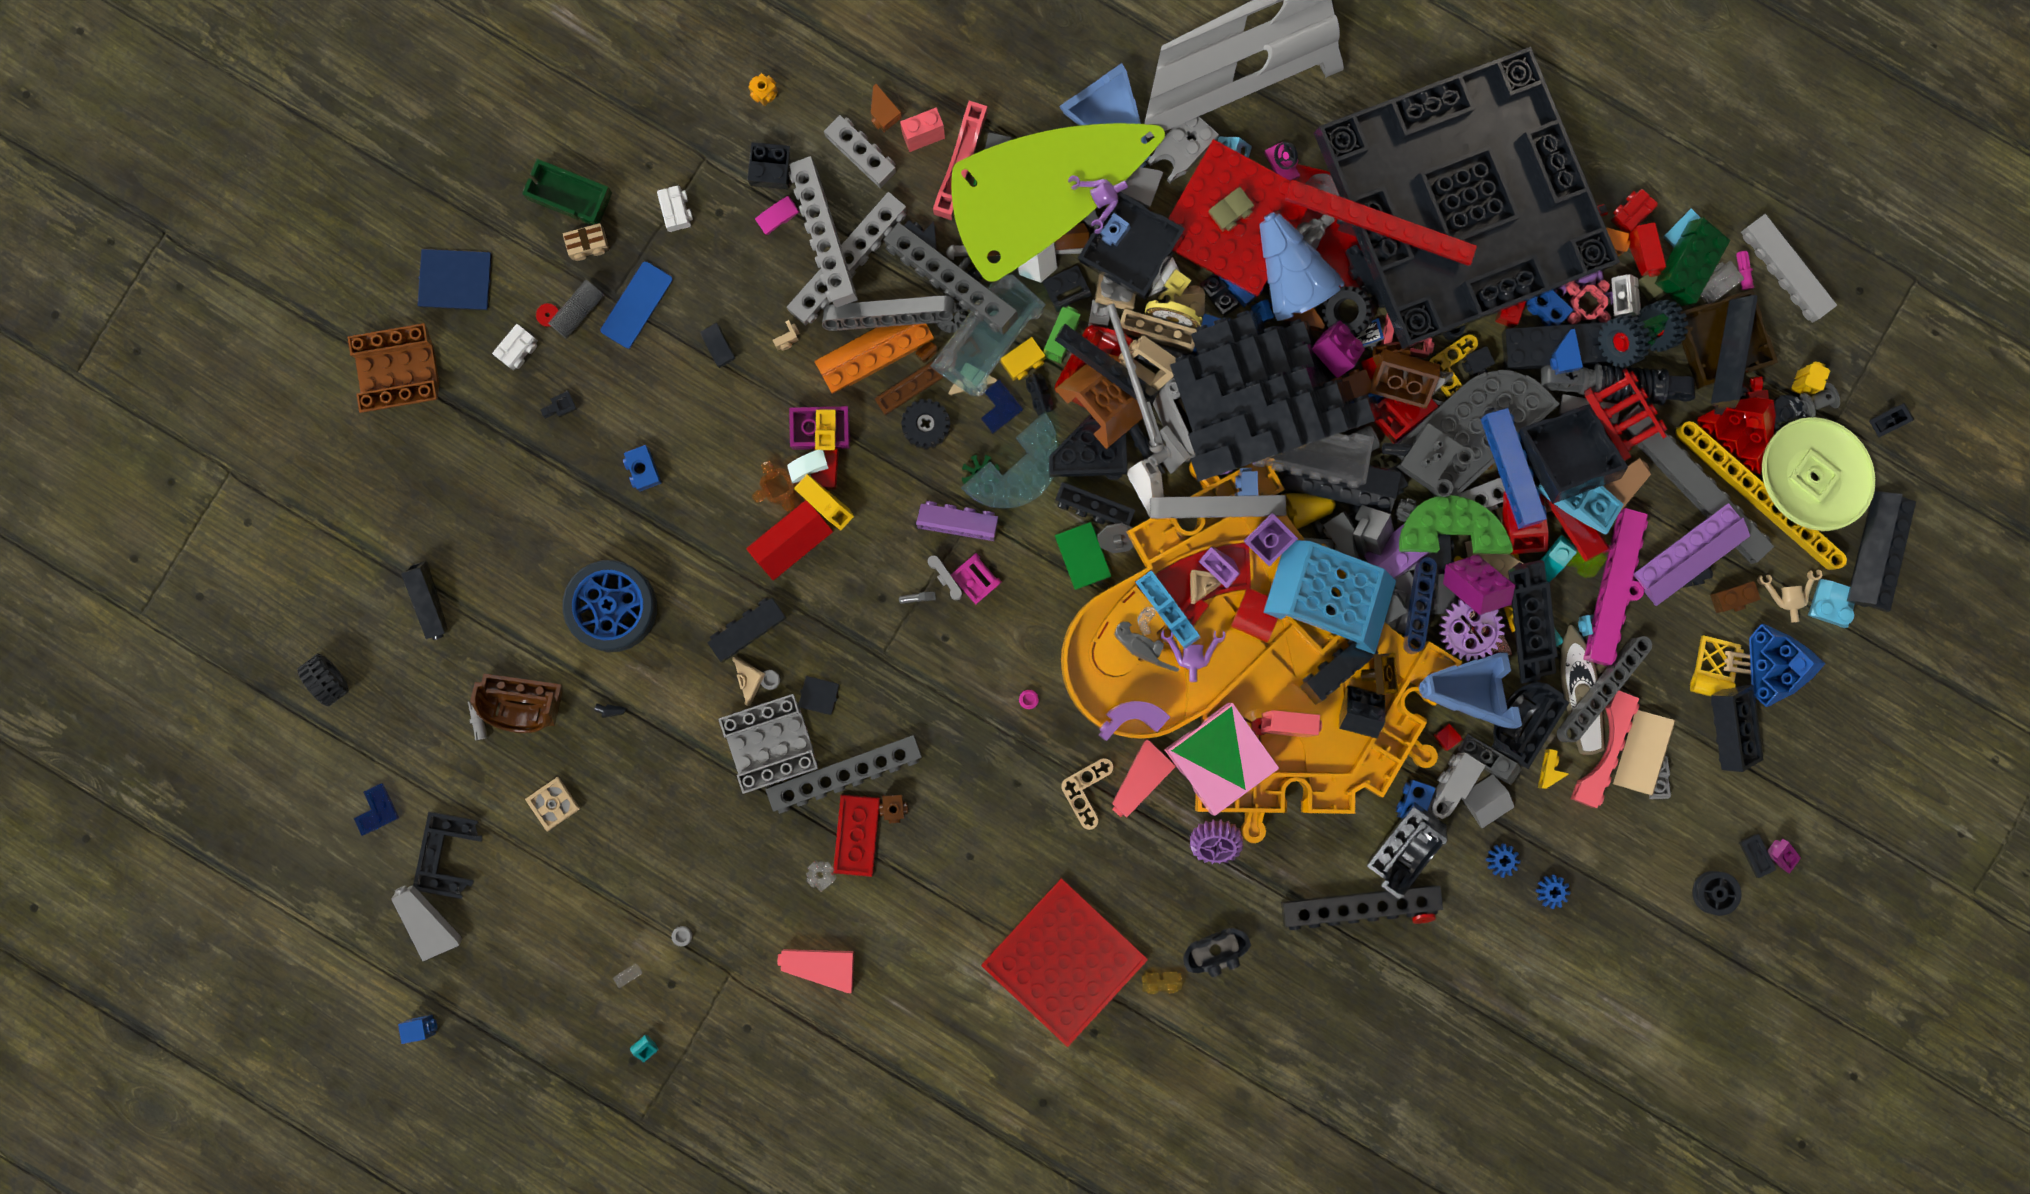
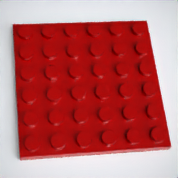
M1213 139L1168 219L1186 230V235L1176 250L1177 254L1258 297L1268 280L1266 259L1263 258L1260 223L1265 221V216L1275 212V214H1281L1293 227L1297 228L1308 208L1285 200L1290 180ZM1241 187L1254 204L1253 213L1246 219L1240 218L1236 221L1237 226L1232 230L1228 231L1226 229L1222 232L1208 212L1230 193Z
M1061 878L981 966L1068 1047L1148 959Z

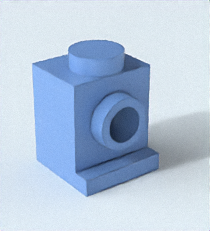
M1113 213L1102 229L1101 235L1103 236L1102 240L1111 246L1113 243L1115 246H1118L1131 227L1128 222ZM1112 227L1117 228L1115 233L1110 232Z
M1240 468V473L1235 478V486L1239 488V492H1236L1235 496H1258V471H1252V468Z

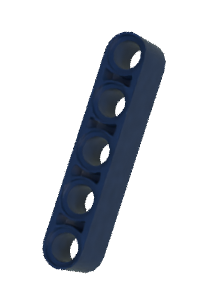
M1430 557L1423 558L1415 566L1403 648L1409 654H1416L1421 651L1426 642L1437 569L1435 560ZM1422 563L1429 566V572H1425L1422 569ZM1420 582L1426 584V591H1422L1419 588ZM1417 601L1423 603L1424 610H1419L1416 607ZM1414 620L1420 622V624H1421V629H1420V630L1414 628V626H1413ZM1411 640L1417 641V649L1411 647Z

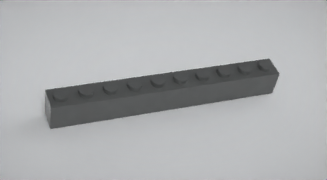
M1639 405L1633 407L1618 421L1617 425L1645 410V408ZM1647 417L1623 431L1631 439L1655 426L1650 417ZM1658 432L1636 444L1706 518L1712 516L1728 503L1740 518H1744L1750 537L1735 548L1750 564L1759 562L1774 547L1771 544V539L1757 529L1758 526L1754 521L1746 518L1744 511L1730 501L1731 498L1726 492H1721L1715 480L1703 473V468L1689 458L1690 455L1687 451L1680 449L1676 445V440L1671 435L1666 434L1667 437L1663 439Z

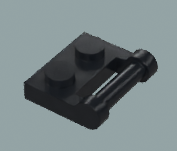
M1078 265L1042 282L1056 312H1060L1062 307H1066L1085 297L1086 299L1092 297ZM1081 287L1082 291L1058 301V296Z

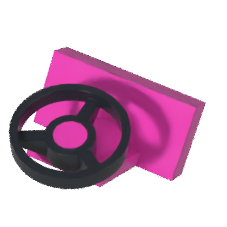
M1281 142L1265 150L1264 153L1275 173L1290 181L1299 178L1300 175L1296 169L1298 153L1292 143Z

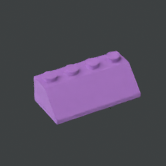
M926 501V504H921L916 525L918 529L994 541L998 516H994L995 513L983 511V514L975 513L976 510L971 508H964V511L957 510L956 506L945 504V507H939L935 502Z

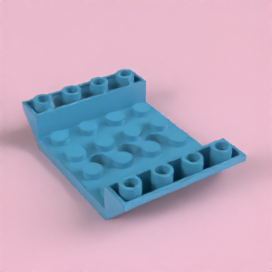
M1296 540L1281 554L1263 613L1279 619H1283L1286 616L1355 641L1357 642L1356 648L1375 654L1396 580L1383 568L1312 541ZM1340 569L1345 572V579L1337 576V570ZM1331 589H1339L1340 597L1333 596ZM1326 606H1332L1335 614L1329 615L1326 612Z

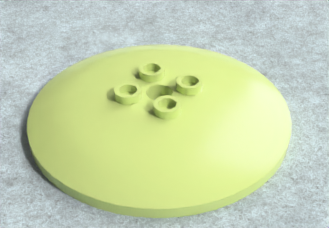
M1809 417L1798 419L1778 430L1766 446L1762 460V475L1765 488L1774 505L1794 523L1818 531L1837 530L1856 521L1869 507L1875 491L1874 466L1865 446L1857 436L1844 426L1824 418ZM1811 472L1817 474V481H1814L1811 478Z

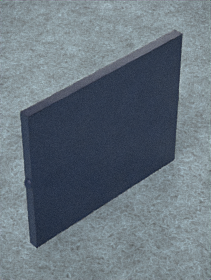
M421 249L420 276L418 277V307L488 310L489 283L491 282V252Z

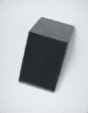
M1902 403L1871 419L1869 422L1877 436L1881 437L1915 419L1907 405Z

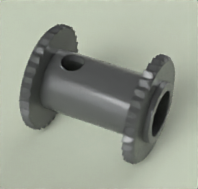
M1831 383L1825 384L1824 391L1811 396L1803 392L1799 396V400L1804 405L1802 406L1803 411H1805L1807 417L1814 418L1816 410L1828 405L1834 409L1840 406L1839 393Z

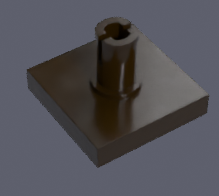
M1395 653L1373 654L1374 669L1361 670L1362 681L1376 680L1377 694L1397 693Z

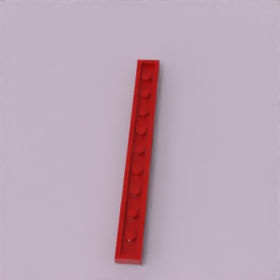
M1291 180L1285 200L1468 266L1471 265L1477 246L1295 180Z

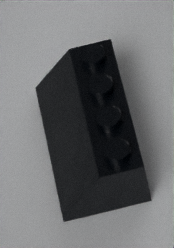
M1745 685L1722 689L1711 695L1721 769L1724 771L1744 772L1764 760L1754 686Z

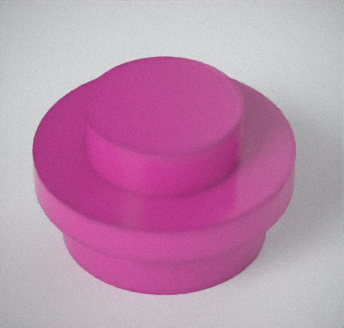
M1025 690L1019 696V703L1025 709H1033L1038 704V695L1032 690Z

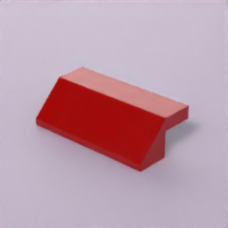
M1544 497L1585 562L1611 550L1599 531L1569 515Z
M805 500L746 549L774 581L831 535L833 531L813 506Z

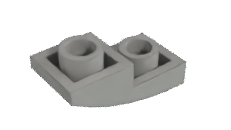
M1667 756L1664 758L1653 796L1649 795V799H1669L1671 797L1668 780L1670 771Z

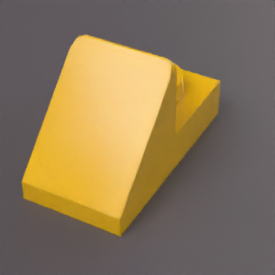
M1545 749L1538 788L1547 789L1569 775V773L1554 770L1559 763L1558 751Z

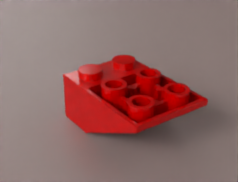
M1384 398L1378 404L1382 419L1373 422L1392 443H1397L1439 406L1432 399L1427 409L1390 398Z
M1503 491L1502 525L1512 544L1513 552L1511 554L1548 551L1547 519L1539 524L1518 529L1506 492ZM1540 493L1539 498L1541 504L1544 505L1543 495Z

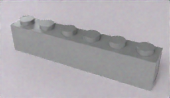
M1766 214L1741 231L1744 241L1754 248L1756 256L1765 262L1767 270L1772 275H1775L1779 280L1781 288L1790 294L1792 302L1801 308L1803 316L1813 323L1837 306Z

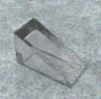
M635 963L613 977V980L621 988L643 973Z

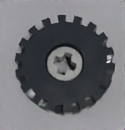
M919 399L920 401H914L910 407L906 408V412L903 413L901 421L902 430L905 438L911 445H915L919 449L924 448V450H928V448L933 449L937 445H941L944 439L948 437L950 432L949 415L939 402H934L932 399ZM923 419L931 421L928 429L921 427Z

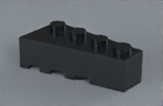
M1349 640L1347 642L1349 646L1346 649H1338L1332 655L1334 659L1329 663L1325 660L1317 667L1319 671L1315 675L1312 673L1307 675L1302 680L1304 684L1300 687L1316 705L1325 700L1327 695L1334 692L1340 687L1341 683H1344L1357 670L1373 658V654L1356 648L1357 642Z

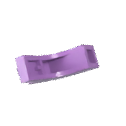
M1141 701L1125 702L1115 706L1106 714L1111 721H1106L1099 728L1101 731L1099 736L1107 741L1122 723L1130 719H1139L1146 723L1153 731L1158 732L1170 716L1161 708L1151 703Z

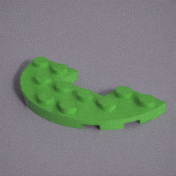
M1452 495L1434 497L1417 506L1407 517L1399 538L1400 552L1437 553L1440 550L1438 534L1471 535L1473 553L1511 554L1513 552L1512 544L1505 528L1492 512L1473 500Z

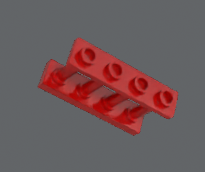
M1627 368L1623 369L1625 378L1599 393L1597 391L1594 393L1591 388L1584 391L1586 399L1624 461L1631 457L1629 452L1632 449L1631 447L1658 432L1664 439L1667 437L1665 431L1668 430L1662 419L1660 421L1657 420L1655 415L1658 413L1653 404L1648 405L1645 400L1648 398L1643 387L1640 389L1637 387V377L1633 371L1629 373ZM1631 384L1635 394L1610 408L1606 407L1603 409L1600 404L1603 402L1602 399ZM1639 400L1641 401L1645 410L1618 425L1617 423L1612 424L1610 420L1612 415ZM1650 416L1655 426L1628 441L1626 439L1622 440L1620 434H1622L1623 430Z

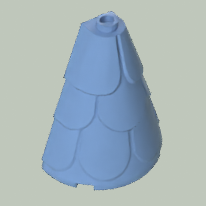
M1122 63L1059 106L1063 113L1079 126L1113 123L1141 124L1127 71ZM1146 136L1141 138V142L1144 144L1147 143ZM1144 161L1139 167L1143 168L1147 163Z
M1275 212L1264 217L1265 221L1260 223L1263 258L1266 259L1273 313L1277 320L1291 318L1294 316L1293 313H1303L1326 301L1341 290L1339 285L1341 287L1344 286V281L1340 274L1321 257L1318 251L1304 240V236L1281 214H1275Z
M1497 653L1460 666H1451L1428 675L1419 685V692L1423 698L1453 711L1458 710L1501 727L1514 729L1522 726L1519 707H1510L1507 710L1502 678L1511 671L1508 653Z

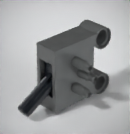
M1429 423L1422 428L1412 445L1383 443L1382 445L1383 454L1404 456L1396 468L1429 489L1434 497H1447L1453 491V485L1449 480H1438L1452 458L1453 462L1459 467L1470 464L1475 458L1474 451L1471 448L1463 447ZM1461 452H1463V453H1465V454L1467 455V461H1466V462H1464V461L1461 460V458H1460V453H1461ZM1439 484H1442L1446 487L1445 494H1442L1439 491Z

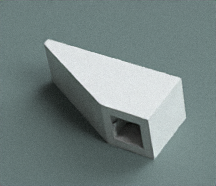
M1145 459L1129 468L1127 475L1150 517V498L1164 497L1161 472L1157 466L1153 467L1148 459Z

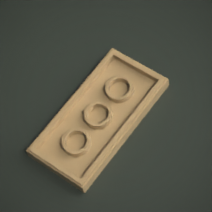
M1640 710L1637 711L1633 717L1632 727L1626 740L1614 779V785L1653 796L1674 729L1675 720Z

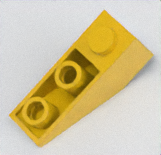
M808 474L795 486L794 489L840 531L854 517L846 505Z

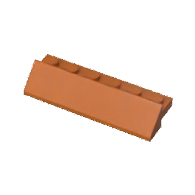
M927 324L877 327L814 362L833 394L909 355L920 346L933 340L934 337Z

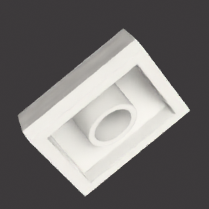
M1054 243L1018 267L1019 275L1041 283L1057 269Z

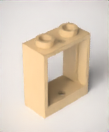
M1144 335L1130 344L1129 350L1133 363L1136 365V375L1158 391L1174 377L1170 364L1175 363L1174 356ZM1121 352L1118 357L1120 359L1119 363L1127 368ZM1140 354L1161 370L1155 374L1134 360V358Z

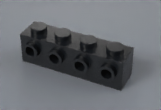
M1064 482L1061 483L1055 499L1058 508L1066 511L1070 508L1076 511V515L1084 518L1087 515L1094 518L1093 521L1102 525L1106 522L1111 525L1123 523L1129 526L1135 512L1132 508Z
M767 597L758 603V608L747 610L742 614V619L737 622L733 620L726 625L727 629L722 633L718 631L709 637L711 640L707 643L720 662H725L787 619L773 598L768 599Z

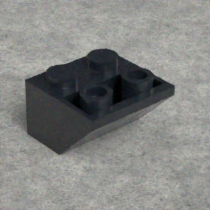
M751 142L747 179L749 185L788 190L790 146Z
M1347 685L1339 714V729L1377 739L1385 724V695Z

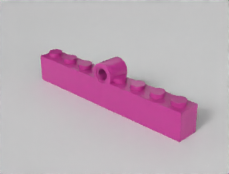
M1624 508L1616 518L1610 543L1611 550L1608 551L1591 623L1593 634L1588 636L1583 660L1607 666L1612 665L1617 658L1616 647L1622 636L1620 630L1626 619V606L1630 601L1639 600L1644 594L1643 586L1638 581H1635L1633 574L1639 563L1638 553L1643 546L1642 536L1648 525L1646 520L1648 514Z

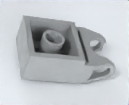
M1198 116L1173 127L1157 146L1154 154L1148 160V164L1151 166L1162 159L1171 161L1174 169L1167 181L1172 183L1176 178L1185 175L1206 153L1212 140L1217 141L1219 134ZM1189 136H1191V137L1194 138V140L1191 139V140L1189 141L1187 138H1188Z
M1466 753L1453 754L1448 761V769L1446 772L1443 771L1437 780L1439 784L1434 791L1428 808V812L1436 818L1443 819L1448 817L1460 799H1466L1486 766ZM1439 803L1443 807L1440 813L1437 812V805Z

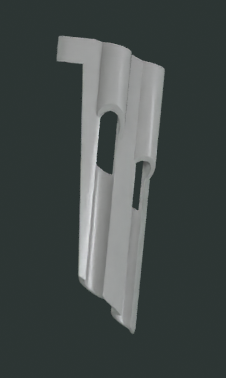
M1252 0L1162 45L1144 124L1158 125L1166 131L1315 65H1320L1326 77L1342 71L1344 66L1338 45L1340 36L1339 23L1336 15H1334L1332 0H1284L1280 11L1271 21L1244 32L1248 15L1283 1ZM1262 50L1268 51L1267 62L1261 70L1233 82L1236 65L1239 60ZM1149 132L1145 136L1147 138H1150L1154 135L1151 132Z

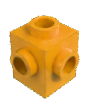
M762 73L759 76L753 77L748 86L751 98L755 102H761L766 106L775 99L778 93L775 86L776 82L769 75L765 77Z

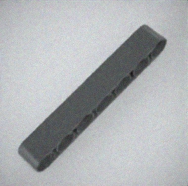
M932 296L848 303L837 308L834 304L827 305L823 312L822 326L826 330L837 331L948 322L953 318L954 300L950 296Z
M1636 637L1627 642L1617 655L1615 662L1606 668L1558 728L1557 737L1560 741L1565 743L1576 742L1584 735L1651 651L1652 642L1648 637ZM1638 642L1641 643V650L1638 648ZM1627 656H1628L1629 659H1630V663H1629V664H1628L1627 661H1626V657H1627ZM1615 671H1617V673H1618V678H1617V679L1615 678V675H1614V674H1615ZM1604 685L1607 689L1606 694L1603 692ZM1592 700H1593L1594 703H1595V707H1594V708H1592V706H1591V701H1592ZM1580 714L1583 716L1582 723L1579 720ZM1568 729H1570V731H1571V737H1570V738H1569L1568 735H1567Z

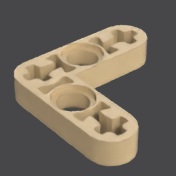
M1108 759L1096 761L1069 776L1061 784L1062 791L1079 822L1088 830L1094 829L1097 826L1098 818L1083 789L1112 773L1113 764ZM1101 762L1108 763L1110 765L1107 768L1108 772L1100 771L1098 773L1100 777L1096 778V774L1091 767L1095 766L1097 770L1101 767ZM1085 771H1089L1093 775L1092 781L1088 783L1084 782L1081 778ZM1067 781L1075 783L1073 787L1075 792H1078V790L1081 792L1080 795L1074 796L1071 800L1069 798V795H1072L1071 791L1065 790ZM1077 798L1085 800L1083 809L1075 808L1074 801ZM1088 807L1090 809V812H1087L1088 816L1095 819L1092 821V826L1084 824L1086 820L1084 814L1081 817L1078 814L1084 812Z

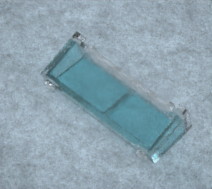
M1006 275L992 282L988 287V290L1017 311L1019 318L1004 335L999 331L995 333L989 328L987 322L984 320L982 322L979 321L971 311L931 365L935 371L971 396L979 397L987 390V377L1028 321L1039 318L1043 313L1042 309L1046 305L1014 275ZM979 300L976 305L982 304L983 300ZM992 311L989 315L995 316L998 314V311Z

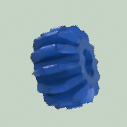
M1501 844L1500 848L1498 845L1494 846L1495 852L1488 851V854L1492 857L1486 858V861L1491 862L1487 868H1494L1493 875L1499 873L1500 877L1504 878L1506 873L1508 876L1513 875L1511 869L1518 870L1514 865L1515 863H1520V860L1515 859L1519 853L1513 852L1514 847L1509 846L1507 848L1506 844ZM1500 859H1507V861L1504 863L1499 862Z
M1552 875L1551 878L1545 876V883L1538 882L1541 889H1536V892L1541 893V895L1537 899L1539 901L1543 900V906L1549 905L1551 909H1554L1557 905L1561 908V901L1568 902L1565 895H1570L1571 893L1565 891L1569 884H1563V878L1557 879L1556 875ZM1555 889L1556 894H1550V890Z

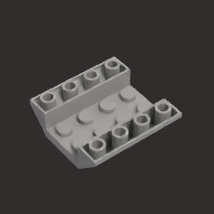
M794 694L719 718L724 738H727L736 765L737 778L743 794L818 769L814 749Z

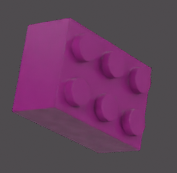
M848 406L789 408L790 447L792 450L814 449L816 409L836 410L835 449L850 448V410Z
M1478 554L1446 564L1443 584L1479 615L1511 605L1515 585Z

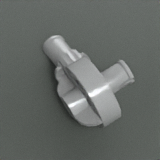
M1324 214L1318 220L1312 219L1310 222H1303L1296 229L1304 236V240L1316 249L1319 241L1325 234V229L1335 219Z

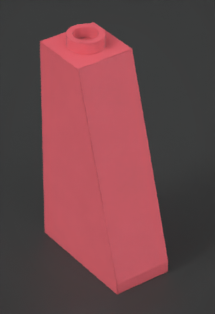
M1148 739L1143 742L1112 802L1115 806L1112 810L1120 817L1124 815L1127 818L1176 767Z
M783 949L781 954H778V966H781V971L846 993H852L854 951Z

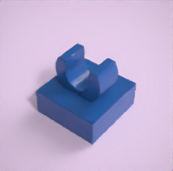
M1263 300L1251 307L1253 313H1260L1263 323L1275 317L1270 308L1272 303H1269L1268 300Z

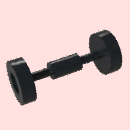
M1350 504L1349 508L1351 513H1349L1348 515L1349 517L1353 516V518L1355 519L1359 511V507L1357 505ZM1319 520L1312 522L1319 539L1326 537L1323 531L1325 529L1324 525Z

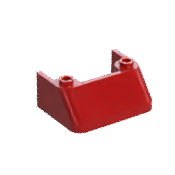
M1090 325L1082 334L1084 338L1106 354L1119 356L1122 352L1115 330ZM1124 333L1129 347L1134 340ZM1072 353L1055 384V389L1086 365V363ZM1077 398L1072 400V402L1084 407Z

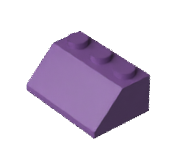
M1404 525L1392 533L1381 556L1371 552H1367L1364 556L1368 563L1385 569L1395 580L1432 553L1400 552L1399 538Z

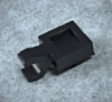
M569 391L551 398L552 405L540 409L545 419L553 416L555 413L560 418L577 410Z

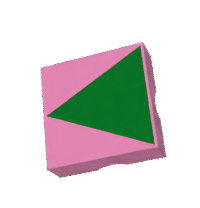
M1227 703L1205 719L1198 728L1186 733L1164 749L1179 771L1190 781L1194 792L1209 813L1214 816L1279 769L1233 703Z

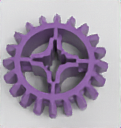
M1213 819L1212 822H1208L1205 820L1204 824H1198V827L1194 828L1191 833L1190 847L1193 855L1197 856L1198 860L1203 859L1204 863L1208 861L1211 864L1214 862L1219 864L1221 862L1228 863L1229 859L1235 860V857L1240 855L1243 848V836L1240 828H1237L1235 824H1230L1229 821L1222 822V819L1220 821Z

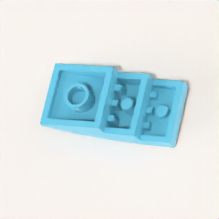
M1540 483L1538 486L1540 493L1551 501ZM1603 486L1554 503L1569 515L1603 534L1608 533L1624 505Z

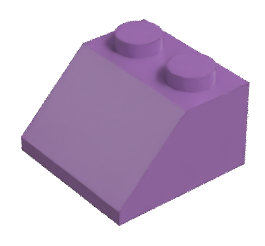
M1272 513L1244 542L1270 566L1298 538Z

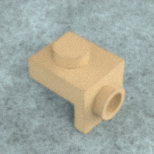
M789 320L786 321L790 332L773 339L777 350H787L792 347L793 343L799 341L796 335L800 333L795 323L791 325Z

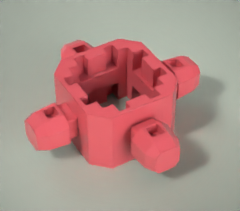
M1606 280L1600 281L1596 286L1585 285L1579 288L1580 286L1573 282L1565 287L1566 291L1573 295L1568 301L1573 312L1570 313L1566 320L1570 325L1577 324L1581 320L1588 321L1597 318L1600 323H1604L1611 319L1610 314L1606 310L1603 311L1608 305V297L1604 293L1610 287ZM1586 291L1590 292L1599 302L1591 314H1586L1578 304L1579 299Z

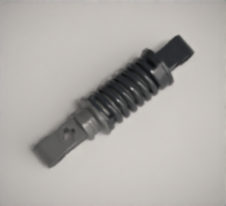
M1597 363L1593 369L1582 367L1578 371L1571 372L1570 375V372L1555 375V370H1552L1551 366L1548 365L1541 368V387L1543 386L1547 391L1558 390L1578 392L1579 394H1584L1585 390L1591 388L1594 393L1596 391L1599 393L1625 378L1623 369L1626 367H1612L1611 365ZM1638 367L1627 368L1629 373L1633 371L1637 377V387L1639 389L1643 387L1648 398L1645 400L1647 403L1663 405L1666 399L1680 401L1695 399V379L1691 376H1669L1668 370L1665 368L1660 370L1641 369ZM1631 384L1607 396L1606 399L1611 400L1613 398L1614 401L1619 399L1623 401L1635 394V391Z

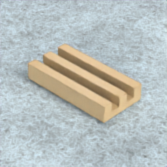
M1725 651L1728 659H1725L1724 663H1727V667H1724V671L1751 675V670L1733 667V664L1751 667L1749 662L1733 660V657L1750 659V654Z

